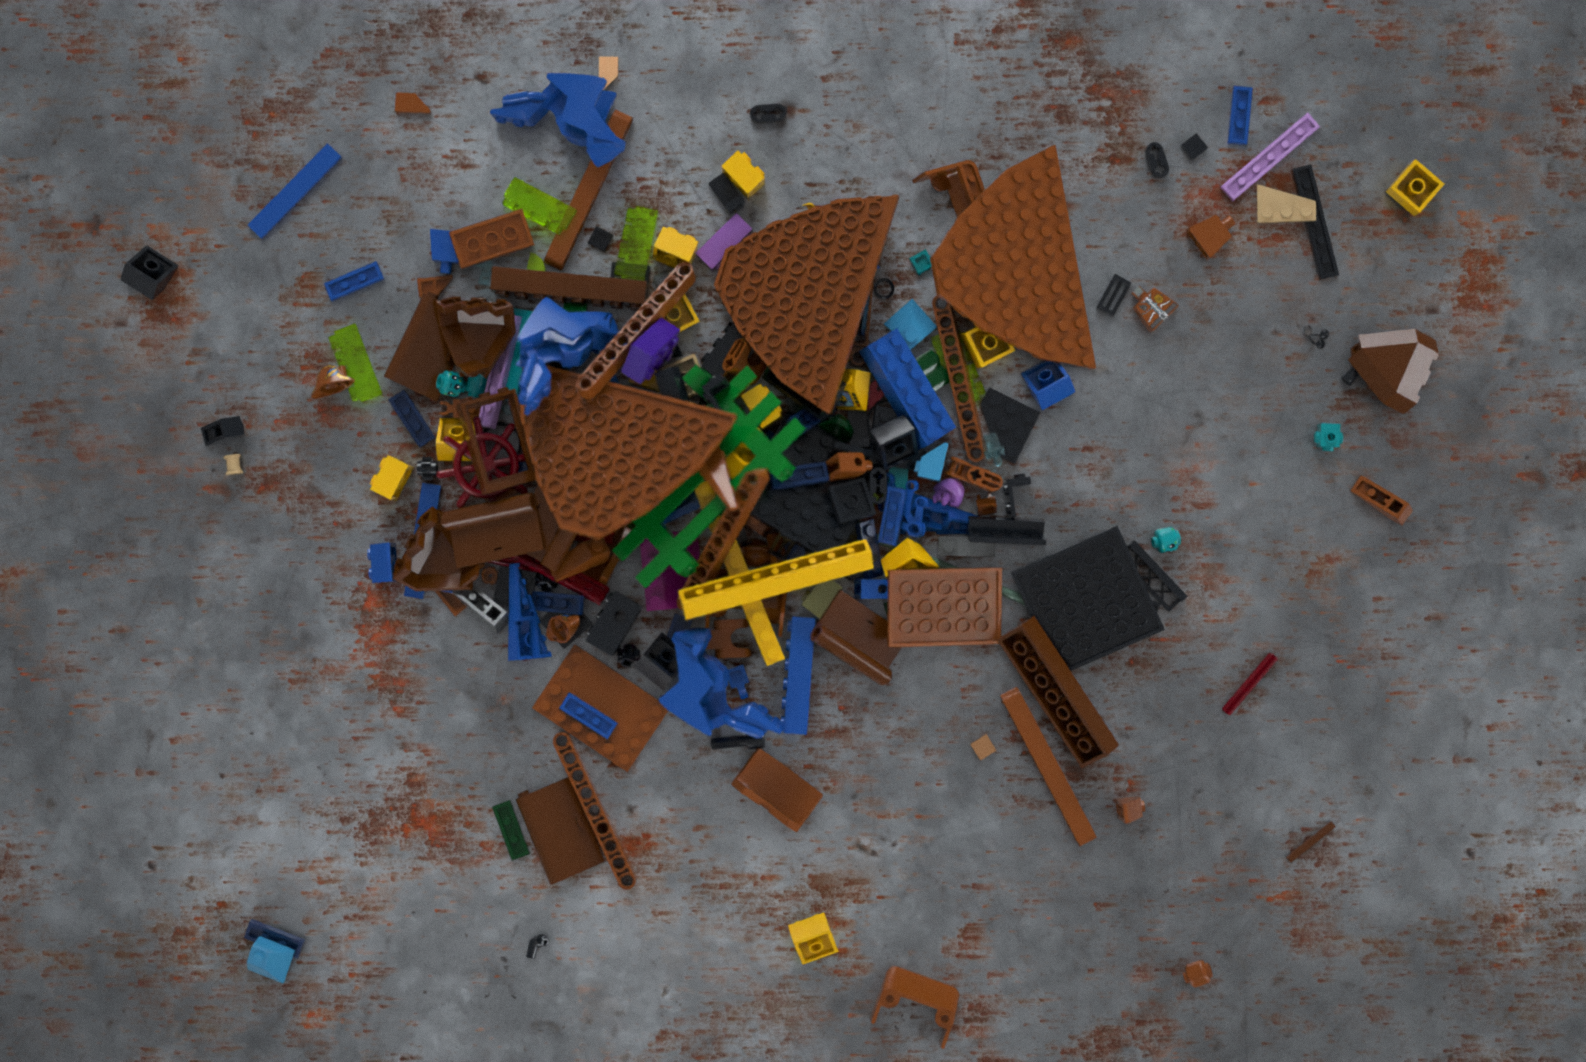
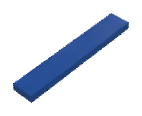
M327 143L255 216L248 226L263 239L342 157Z
M422 483L414 534L419 527L417 521L420 516L431 507L438 509L442 486ZM405 586L404 596L424 599L425 591H415Z

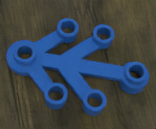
M886 472L887 477L890 479V483L887 481V486L896 487L895 476L890 472ZM909 480L906 483V489L908 490L903 513L907 522L902 521L901 529L907 530V533L912 538L918 539L926 531L922 518L924 508L928 506L929 502L925 496L916 498L915 504L917 507L915 517L913 516L911 510L914 492L918 490L919 484L916 480ZM921 499H922L923 502H924L923 505L920 504V500H921ZM883 503L878 504V509L881 512H883L884 509Z

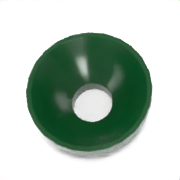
M841 414L831 415L822 420L819 428L844 443L849 442L854 434L850 421Z

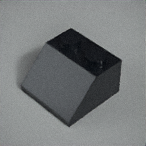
M146 245L125 263L120 280L149 299L154 300L165 289L179 265Z
M904 415L870 430L872 445L885 471L919 455L915 429Z
M661 632L634 667L662 690L669 685L679 672L674 642Z

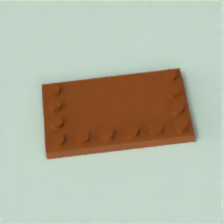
M1001 567L888 570V647L999 644L997 639L1001 637L1002 619Z
M574 644L532 707L626 772L629 771L668 712L657 698L576 644ZM569 692L618 722L608 739L559 709Z

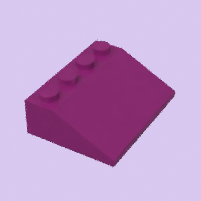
M672 531V533H673L675 536H677V535L681 532V531ZM697 537L686 548L696 561L700 557ZM647 538L640 544L642 570L660 553ZM669 565L647 588H644L646 611L678 608V590L683 589L689 576L685 578L679 575Z

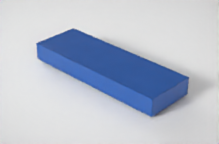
M1233 86L1227 144L1247 145L1253 87Z
M375 261L324 283L330 300L333 302L385 279L378 262Z
M887 486V497L883 509L878 543L898 546L908 489Z
M571 692L568 693L559 709L606 739L610 737L618 722Z

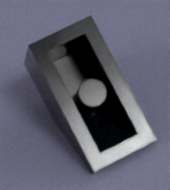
M240 416L219 419L201 427L205 446L232 440L245 434Z

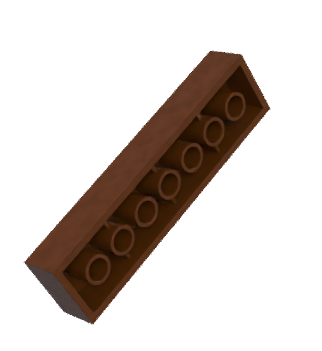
M492 266L490 290L499 298H509V295H512L519 300H528V297H533L535 301L541 302L545 297H548L555 303L564 304L566 301L591 303L593 307H604L605 304L610 305L613 309H623V306H626L633 311H638L646 302L649 289L647 281L496 266Z
M1035 616L1010 629L997 639L1081 768L1108 756L1119 746Z

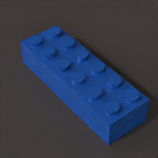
M897 328L859 351L897 417L904 415L914 427L918 450L930 445L956 428Z
M792 616V620H788L787 632H791V639L786 641V651H790L789 658H785L784 670L788 671V678L784 677L783 690H787L786 697H782V709H785V716H781L783 726L786 727L784 733L807 735L814 644L810 639V635L815 627V618Z

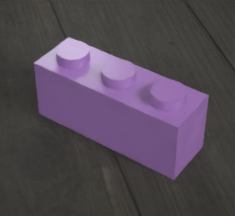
M736 213L696 252V256L712 272L715 269L718 271L725 249L743 241L742 239L751 235L753 229Z

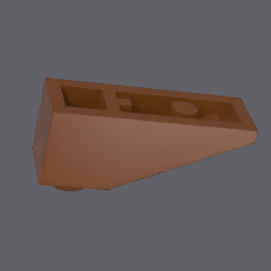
M1362 475L1350 490L1401 526H1403L1413 512L1408 502Z
M603 537L599 540L592 538L570 550L558 572L549 570L556 582L608 562L610 549Z
M1139 796L1115 799L1117 818L1122 822L1130 823L1143 817L1142 812H1145V803Z

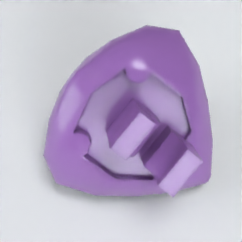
M946 478L933 487L935 491L933 503L941 500L942 505L945 506L947 504L955 508L959 507L962 503L965 489L963 483L958 479Z

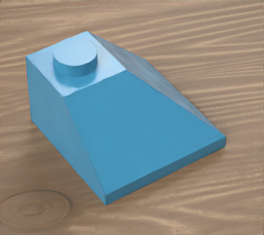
M913 299L884 323L890 332L896 328L899 330L910 350L914 349L937 328Z
M949 443L941 444L922 456L920 461L916 460L914 472H917L916 477L937 483L940 481Z
M259 936L251 947L247 959V969L284 983L295 950Z

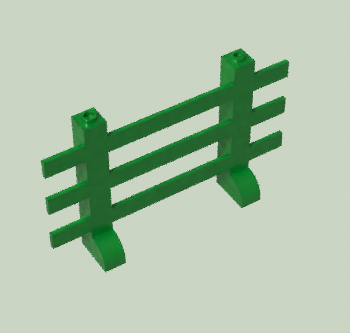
M695 365L682 379L705 400L703 396L705 392L702 386L708 383L712 376ZM747 365L730 382L731 385L715 395L725 412L738 416L731 428L732 430L719 443L720 450L724 451L727 458L743 442L756 456L730 482L735 491L746 472L758 468H767L775 478L782 482L790 478L796 467L782 452L806 429L794 418L772 441L764 434L758 426L782 402L770 391L748 414L743 411L734 400L757 378V375ZM708 403V405L706 406V407L714 408V406H713L712 403H711V404ZM698 471L665 497L653 510L651 509L646 514L633 520L636 527L612 550L623 562L647 538L660 552L635 577L644 588H647L669 565L685 578L692 575L699 563L686 548L727 508L717 495L677 536L663 523L705 480Z

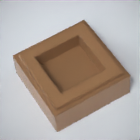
M987 734L970 743L980 761L997 751Z

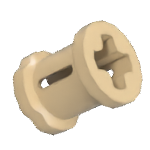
M241 454L223 456L227 465L226 475L243 473L239 459Z

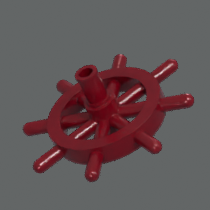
M473 417L475 436L488 480H493L492 475L501 478L518 473L519 463L525 462L524 455H517L514 447L507 441L514 431L515 425L513 423L508 424L501 436L493 433H483L480 417ZM449 436L443 438V442L456 451L453 456L452 468L438 471L436 476L439 479L454 476L458 485L464 490L456 503L458 508H462L471 495L478 498H488L490 502L497 500V496L510 489L506 488L482 495L481 490L476 489L478 485L476 474L470 483L463 476V474L475 472L473 464L461 466L463 455L472 461L466 439L458 443ZM485 440L496 443L488 455ZM503 448L508 457L494 460ZM510 465L509 474L506 475L496 467ZM521 484L512 487L521 494L528 493V489Z

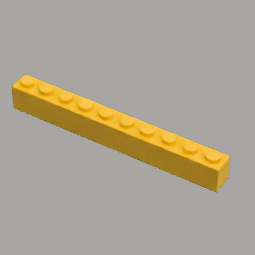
M707 481L702 482L694 490L701 510L716 497L715 491ZM717 517L708 526L711 534L714 532L718 522L720 521V517ZM735 541L723 562L728 576L749 571L739 545ZM761 599L742 604V610L765 666L785 659Z
M864 539L678 590L681 607L686 620L873 569L872 551L867 540Z

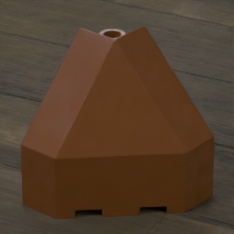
M456 296L436 301L439 327L460 377H476L478 374H481L486 379L516 333L513 305L505 299L487 302L486 298L472 297L469 301L461 300V297Z
M1417 329L1358 335L1360 342L1350 349L1352 356L1348 361L1383 404L1404 415L1418 403L1420 388L1426 385L1431 373L1429 371L1432 361L1437 360L1439 352L1436 340Z
M431 507L418 519L417 524H419V527L414 535L410 534L404 545L406 551L402 559L397 558L394 564L393 579L415 591L472 590L473 581L478 578L479 570L485 564L482 563L457 569L451 533L441 525L440 521L443 512Z

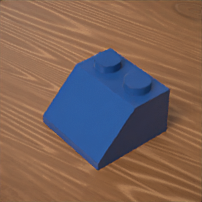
M1044 360L1020 373L1041 410L1076 392L1070 376L1060 363Z
M396 543L371 544L370 549H367L368 560H371L369 579H372V583L396 582L393 579L394 564L397 560Z

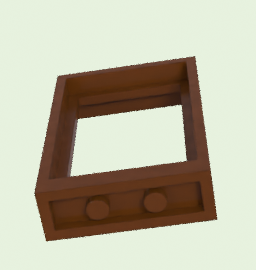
M508 387L498 389V393L492 395L490 392L479 394V398L472 400V397L461 399V403L456 405L482 495L536 480L534 465L532 464L525 438L524 426L520 418V404L515 389L509 390ZM507 399L528 470L489 481L468 410Z

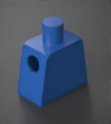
M430 229L432 260L441 263V274L451 275L452 264H460L449 234L450 231Z
M888 579L854 580V599H888Z

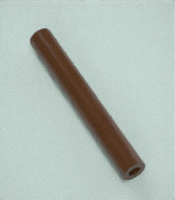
M1330 821L1286 857L1288 861L1292 863L1336 826Z

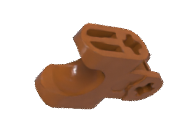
M743 338L737 339L725 357L722 367L726 372L723 376L730 383L747 365L757 375V378L750 384L753 385L757 383L767 365L756 351L748 358L751 345ZM745 390L736 399L740 398Z
M950 457L952 463L949 470L944 473L946 476L964 481L990 493L1002 487L1003 480L1000 475L971 465L959 458ZM973 472H976V476H978L975 480L972 479L973 476L971 474Z
M747 619L713 620L714 630H711L712 638L706 650L715 649V657L718 659L752 656L750 649L738 648L731 641V635L736 629L749 626Z

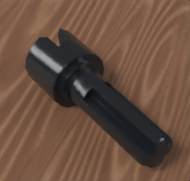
M746 734L711 739V748L713 750L747 746L749 750L765 748L764 735L761 739Z

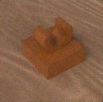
M987 492L988 498L981 499L980 494L977 495L976 508L978 516L997 513L995 496L992 497L990 492Z

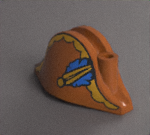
M327 365L318 373L311 398L319 399L339 393L352 385L355 379L347 376L346 366Z
M752 538L739 544L747 565L759 567L771 562L770 554L767 553L769 547L766 541Z
M561 614L550 618L546 631L547 638L550 641L566 643L577 631L580 625V618L574 614Z

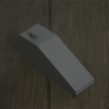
M938 536L937 556L995 557V543L970 542L968 537Z
M474 585L472 590L452 591L470 611L496 634L509 623L508 613Z

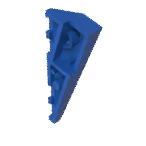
M915 493L911 510L914 517L917 507L915 500L921 497V495ZM927 498L929 503L924 508L922 522L926 527L925 532L966 534L968 516L978 515L949 505L944 506L938 501L933 503L932 499ZM922 499L920 500L921 505L924 504ZM903 516L902 521L907 522L906 518ZM900 530V534H906L907 530Z
M509 564L508 661L552 657L551 651L547 650L545 644L546 637L542 635L538 625L540 620L531 595L527 594L525 588L526 581L521 577L518 568L520 564Z

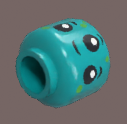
M444 371L437 377L436 388L439 389L442 395L458 397L461 392L465 391L466 381L457 372Z
M1173 527L1155 530L1154 536L1151 537L1152 547L1156 548L1159 553L1177 550L1181 544L1179 531Z

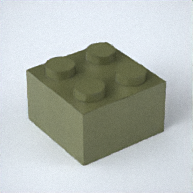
M834 580L815 584L811 592L807 590L801 598L803 601L801 605L819 619L839 589H843Z

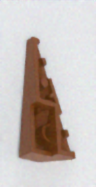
M718 445L698 472L730 510L737 511L739 503L735 502L733 495L735 489L729 482L731 475L724 451L720 450Z

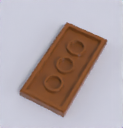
M523 209L449 232L461 269L535 246Z

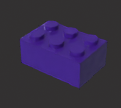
M661 317L632 344L621 372L639 384H642L646 379L649 380L653 376L654 371H659L664 362H668L673 356L674 352L672 349L679 341L680 329Z

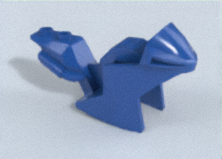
M547 73L546 77L550 84L542 92L524 91L507 94L502 99V108L490 110V114L496 122L501 124L510 122L517 127H524V125L534 126L549 111H552L563 136L572 144L581 147L587 146V153L597 168L611 162L624 152L626 142L618 138L606 122L607 115L617 94L616 92L603 90L607 81L601 77L571 73Z
M545 297L537 305L517 338V341L520 342V359L516 366L524 367L519 380V388L522 390L518 395V400L521 405H525V415L528 416L532 410L535 411L542 398L547 397L551 391V374L545 366L546 363L556 361L562 367L569 369L581 366L590 357L591 352L600 354L618 334L619 329L612 313L598 311L567 312L548 297Z
M690 628L676 631L673 634L672 640L675 645L678 662L679 683L659 698V702L668 711L707 736L712 735L714 728H719L725 724L738 732L757 739H761L768 730L778 734L783 732L786 728L783 726V722L777 717L773 718L768 713V709L763 705L749 702L731 709L727 704V667L718 658L706 654L705 651L712 638L709 628Z

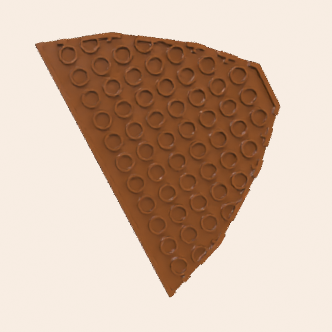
M1052 145L1004 170L992 184L958 215L955 223L930 257L937 296L953 306L952 308L963 317L971 320L978 329L995 335L996 338L1019 350L1032 354L1031 356L1037 359L1069 364L1075 367H1084L1091 370L1096 368L1056 145Z
M896 194L884 197L880 195L872 198L837 199L831 201L830 204L799 212L784 220L774 221L766 225V228L761 231L754 232L745 237L740 243L726 248L716 276L714 286L740 334L784 385L830 415L900 198Z
M547 365L545 366L551 374V391L549 395L543 397L538 408L535 411L532 410L528 416L525 415V405L520 407V418L524 426L525 438L531 461L534 465L536 480L559 527L562 530L597 540L646 514L702 468L738 418L733 413L613 382H608L593 399H584L576 385L578 378L582 374Z

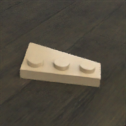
M1257 184L1258 223L1316 221V201Z

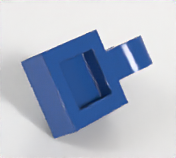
M744 665L728 669V681L731 689L737 687L741 700L748 698L749 696L744 684L750 682Z

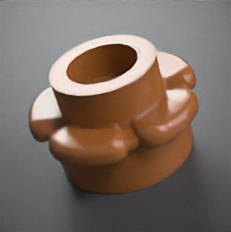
M493 566L483 569L481 572L482 581L485 584H496L498 570Z

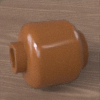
M1204 960L1187 964L1185 967L1186 972H1183L1185 982L1190 983L1194 988L1209 984L1213 977L1210 964L1205 963Z

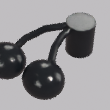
M1310 325L1304 326V332L1309 336L1310 341L1316 344L1317 348L1322 349L1325 346V342L1322 339L1328 338L1329 331L1323 329L1319 334H1313ZM1310 335H1312V336H1319V335H1320V338H1321V339L1318 340V341L1315 343V342L1311 339V336H1310Z

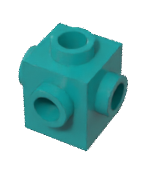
M1317 424V431L1314 432V443H1317L1316 447H1321L1322 451H1334V448L1340 447V444L1343 442V433L1340 432L1341 424Z

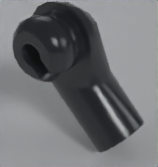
M539 934L530 939L526 957L535 959L537 949L547 946L549 938L545 934Z

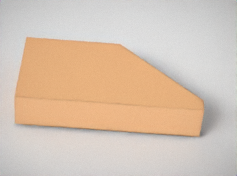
M599 56V77L607 81L603 90L618 78V57Z

